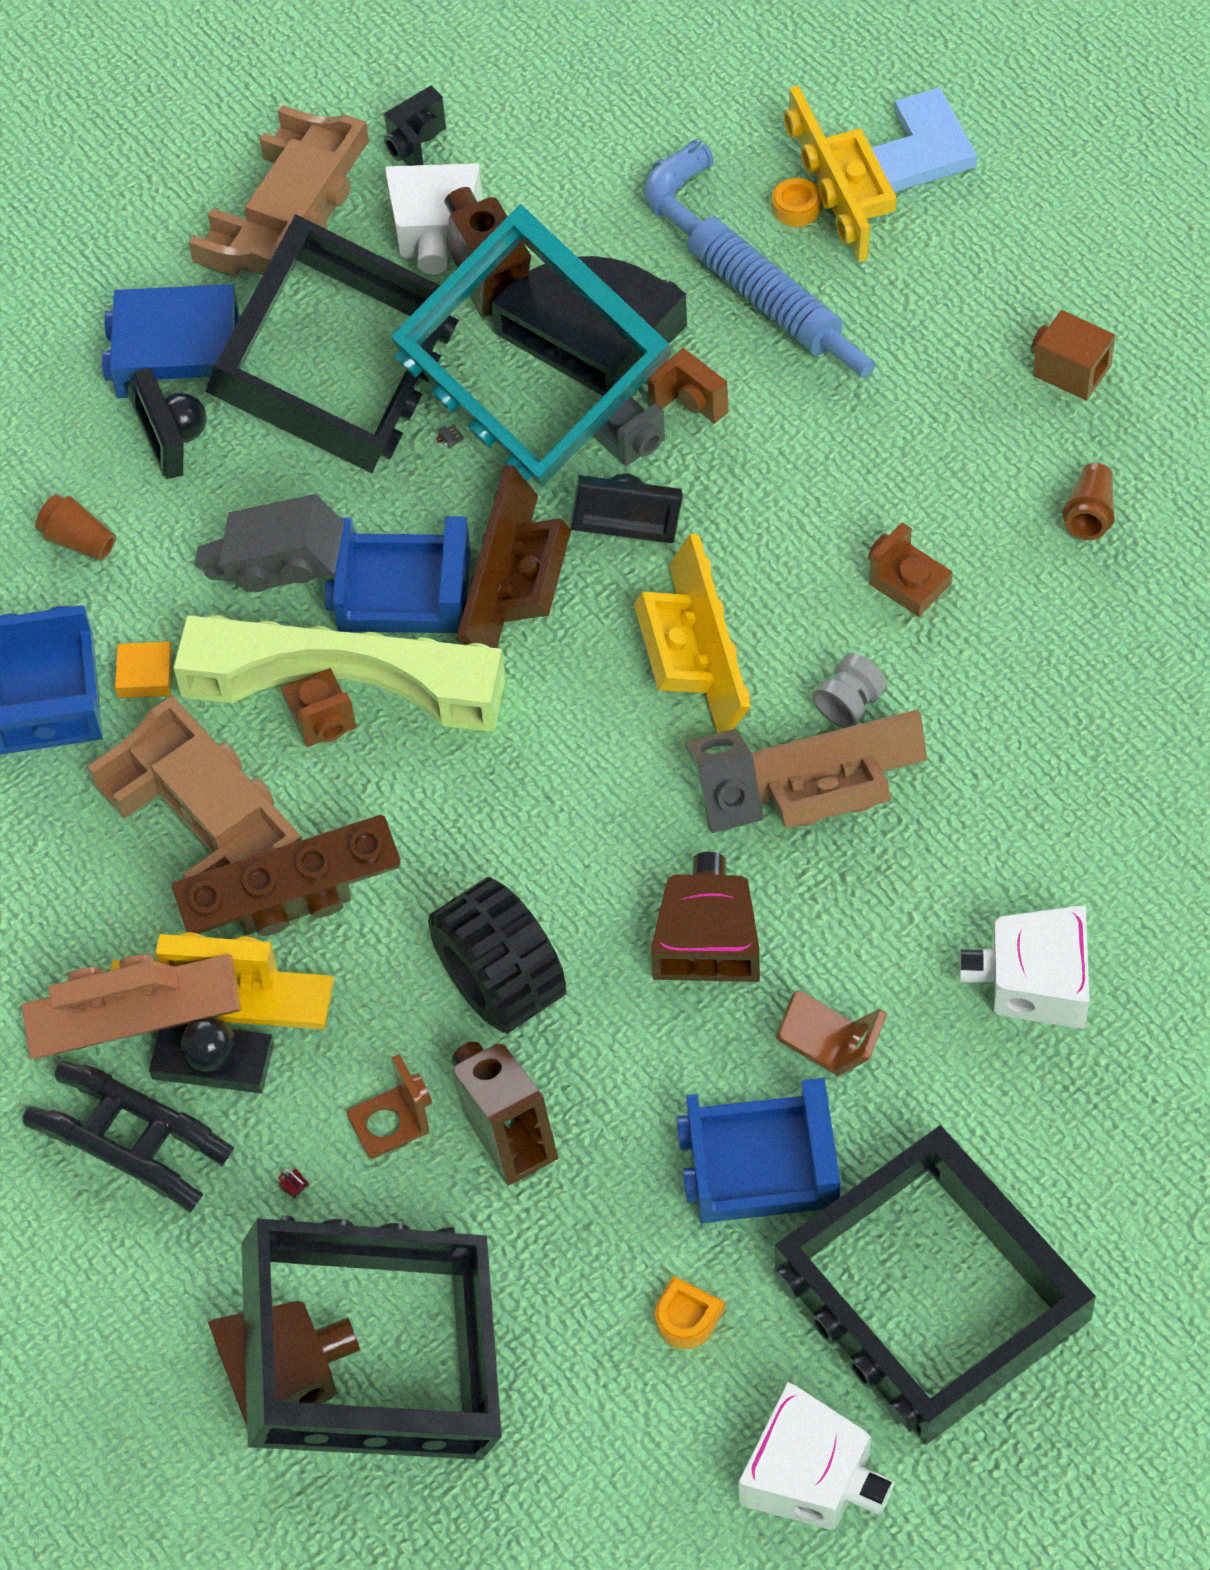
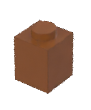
M1060 310L1050 326L1042 325L1033 339L1031 345V353L1035 354L1033 376L1087 401L1112 366L1115 334Z

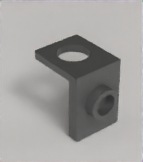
M733 729L686 741V751L698 770L710 831L715 833L762 821L763 812L753 756L738 730ZM716 746L731 747L721 753H704L707 749Z

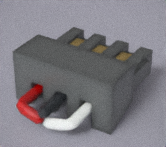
M455 425L448 428L444 426L438 430L439 437L436 440L439 445H447L450 449L456 443L464 440V436L455 428Z

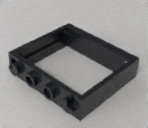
M295 214L220 354L205 392L373 473L381 456L389 460L391 459L403 435V432L395 429L400 417L410 421L420 401L422 393L414 390L418 380L430 381L423 372L415 378L407 370L405 371L375 433L372 434L241 370L298 261L409 316L440 285ZM450 315L420 345L437 363L441 358L440 354L433 352L437 342L441 341L448 344L459 321Z
M941 1124L775 1244V1270L773 1273L784 1285V1293L792 1300L799 1297L812 1312L810 1315L811 1321L822 1338L829 1344H833L835 1341L839 1343L850 1356L848 1363L857 1379L869 1389L875 1385L889 1402L886 1406L894 1422L897 1425L902 1423L909 1432L913 1430L925 1445L1090 1322L1093 1316L1096 1295ZM926 1172L933 1176L1050 1307L1049 1310L932 1398H929L809 1259Z
M282 1215L279 1220L256 1219L241 1243L248 1447L483 1460L502 1438L487 1235L455 1233L454 1227L442 1228L436 1231L410 1230L407 1225L400 1223H389L379 1227L354 1226L352 1222L345 1219H330L321 1223L301 1222L288 1215ZM270 1262L453 1275L462 1412L276 1401Z

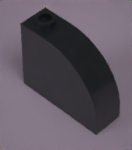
M598 256L578 257L669 344L687 326L686 293L672 281L662 280L648 271L625 261ZM546 264L531 269L526 277L515 279L492 301L496 335L601 396H604L642 357L626 339Z

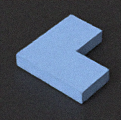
M940 87L896 100L894 113L907 137L872 147L894 192L977 167V154Z

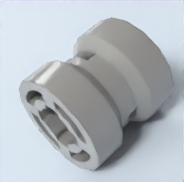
M847 653L835 667L833 679H825L812 693V700L820 713L830 722L842 728L855 726L865 715V705L867 703H875L887 689L885 676L875 664L862 655Z

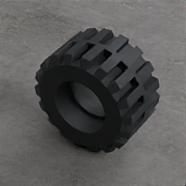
M491 877L484 878L429 915L430 936L434 948L450 978L475 1012L485 1022L500 1032L510 1033L566 995L563 968L549 938L520 898L496 879Z

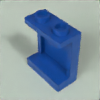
M234 284L114 290L113 310L105 311L104 317L105 334L107 341H111V350H103L102 368L105 381H113L117 398H128L129 381H132L134 371L147 368L152 369L156 380L211 377L213 368L241 317Z
M446 516L444 535L358 534L354 531L352 517H341L344 521L337 558L335 579H327L325 584L326 611H334L339 632L458 633L459 621L463 616L467 600L471 548L467 517Z
M57 606L46 611L19 615H1L0 755L103 739L94 635L85 606Z
M825 1078L802 1080L801 1096L700 1107L698 1094L686 1095L687 1115L676 1116L680 1151L691 1149L693 1167L683 1168L686 1202H698L700 1223L823 1210L840 1198V1177Z

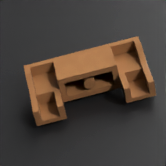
M282 105L278 111L280 129L275 136L264 133L260 138L263 159L274 164L245 206L247 220L212 208L208 214L211 230L206 238L203 239L193 235L189 241L193 263L233 277H237L242 268L263 275L295 214L326 229L327 220L335 208L342 206L348 197L350 180L346 175L369 142L366 121L345 114L337 117L316 116Z
M173 695L152 708L137 728L121 743L87 766L92 784L123 819L160 795L212 853L183 873L184 879L302 840V836L273 806L275 803L265 784L257 777L250 780L241 771L242 764L232 748L225 742L218 745Z

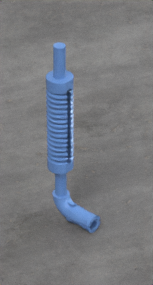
M695 139L666 159H660L653 164V170L648 174L643 188L646 204L656 216L664 215L690 236L687 248L693 256L814 355H821L829 350L860 377L866 378L875 368V362L841 335L843 320L822 302L818 301V299L785 274L769 259L765 258L764 255L742 237H739L737 233L717 217H709L701 221L675 200V192L683 187V183L713 165V156L706 144L701 146L702 141Z

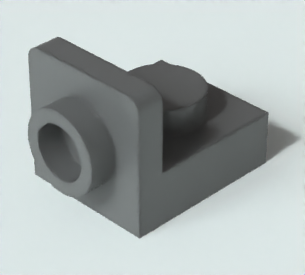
M630 397L593 437L627 467L639 457L648 456L653 453L661 442L665 440L664 411L657 404L645 410L637 401Z

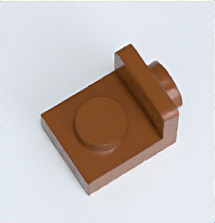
M682 348L673 357L666 360L647 380L650 407L657 404L663 409L675 398L679 397L682 404L693 413L700 412L714 424L729 412L727 381L685 348Z
M902 522L889 535L886 533L882 534L872 545L868 554V559L870 560L869 585L917 617H920L952 584V571L911 545L912 528Z
M331 668L281 687L285 703L306 747L320 742L337 740L346 732L356 729L352 702L348 694L342 692Z

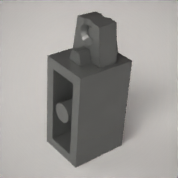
M317 494L229 512L224 537L198 546L194 565L198 569L203 570L205 576L210 580L223 579L224 581H235L246 592H262L267 588L292 583H306L312 579L335 575L344 521Z

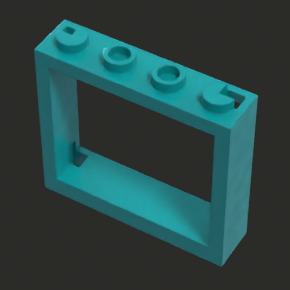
M522 204L479 245L391 336L395 346L400 350L394 358L415 378L423 372L436 385L430 392L451 413L459 407L472 419V422L467 426L468 429L484 445L490 448L496 442L510 455L504 461L507 466L513 465L526 481L533 477L542 487L671 356L669 343ZM521 242L535 253L642 355L541 461L420 347Z

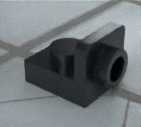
M431 85L384 113L387 135L384 136V143L391 156L396 161L403 160L408 166L423 165L421 143L434 139L440 132L446 129L443 96Z

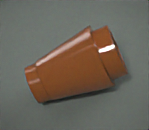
M1091 463L1083 468L1082 474L1062 510L1067 530L1079 539H1098L1114 524L1113 473L1104 464Z
M54 494L43 505L36 519L35 528L43 533L45 541L89 557H94L99 561L104 560L108 556L116 542V534L109 531L105 525L72 496L64 498Z

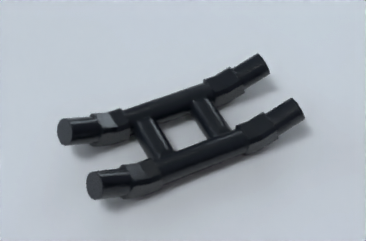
M68 1061L58 1064L55 1070L56 1081L77 1088L80 1092L100 1100L85 1123L82 1125L79 1120L56 1110L48 1111L36 1106L28 1107L23 1114V1124L25 1127L44 1133L49 1138L58 1140L68 1146L72 1145L141 1181V1184L154 1190L164 1198H169L189 1213L193 1211L203 1193L181 1179V1176L169 1167L153 1159L169 1134L196 1152H201L221 1167L235 1148L211 1132V1128L184 1112L179 1113L113 1079L112 1075L98 1068L85 1064L77 1065ZM122 1109L149 1123L132 1149L104 1136Z

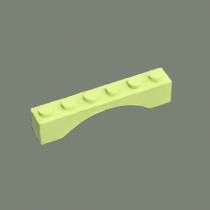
M187 615L173 668L181 698L234 703L257 691L286 682L298 681L331 668L336 679L373 684L405 697L424 709L441 726L495 732L506 679L502 649L490 648L481 643L461 645L437 642L425 637L405 639L386 637L376 632H365L362 634L339 632L322 626L302 628L283 626L273 621L255 623L229 620L218 615L207 617Z

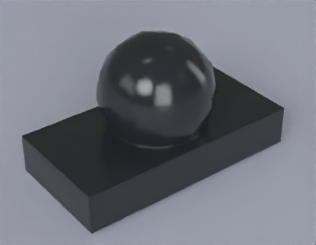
M151 368L134 371L132 376L133 408L160 471L166 479L183 476L184 443L198 438L203 432L207 422L205 407L198 398L190 394L175 393L164 398Z
M630 473L616 474L610 479L578 475L570 528L575 531L674 544L683 498L682 489L645 484L639 477Z
M216 1017L200 1019L189 1024L159 1030L149 1072L154 1080L262 1094L274 1047L272 1034L231 1029L223 1020Z

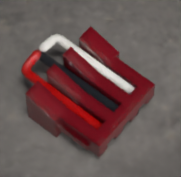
M296 1168L292 1172L286 1169L279 1176L281 1180L279 1182L280 1189L294 1199L305 1187L309 1186V1183Z

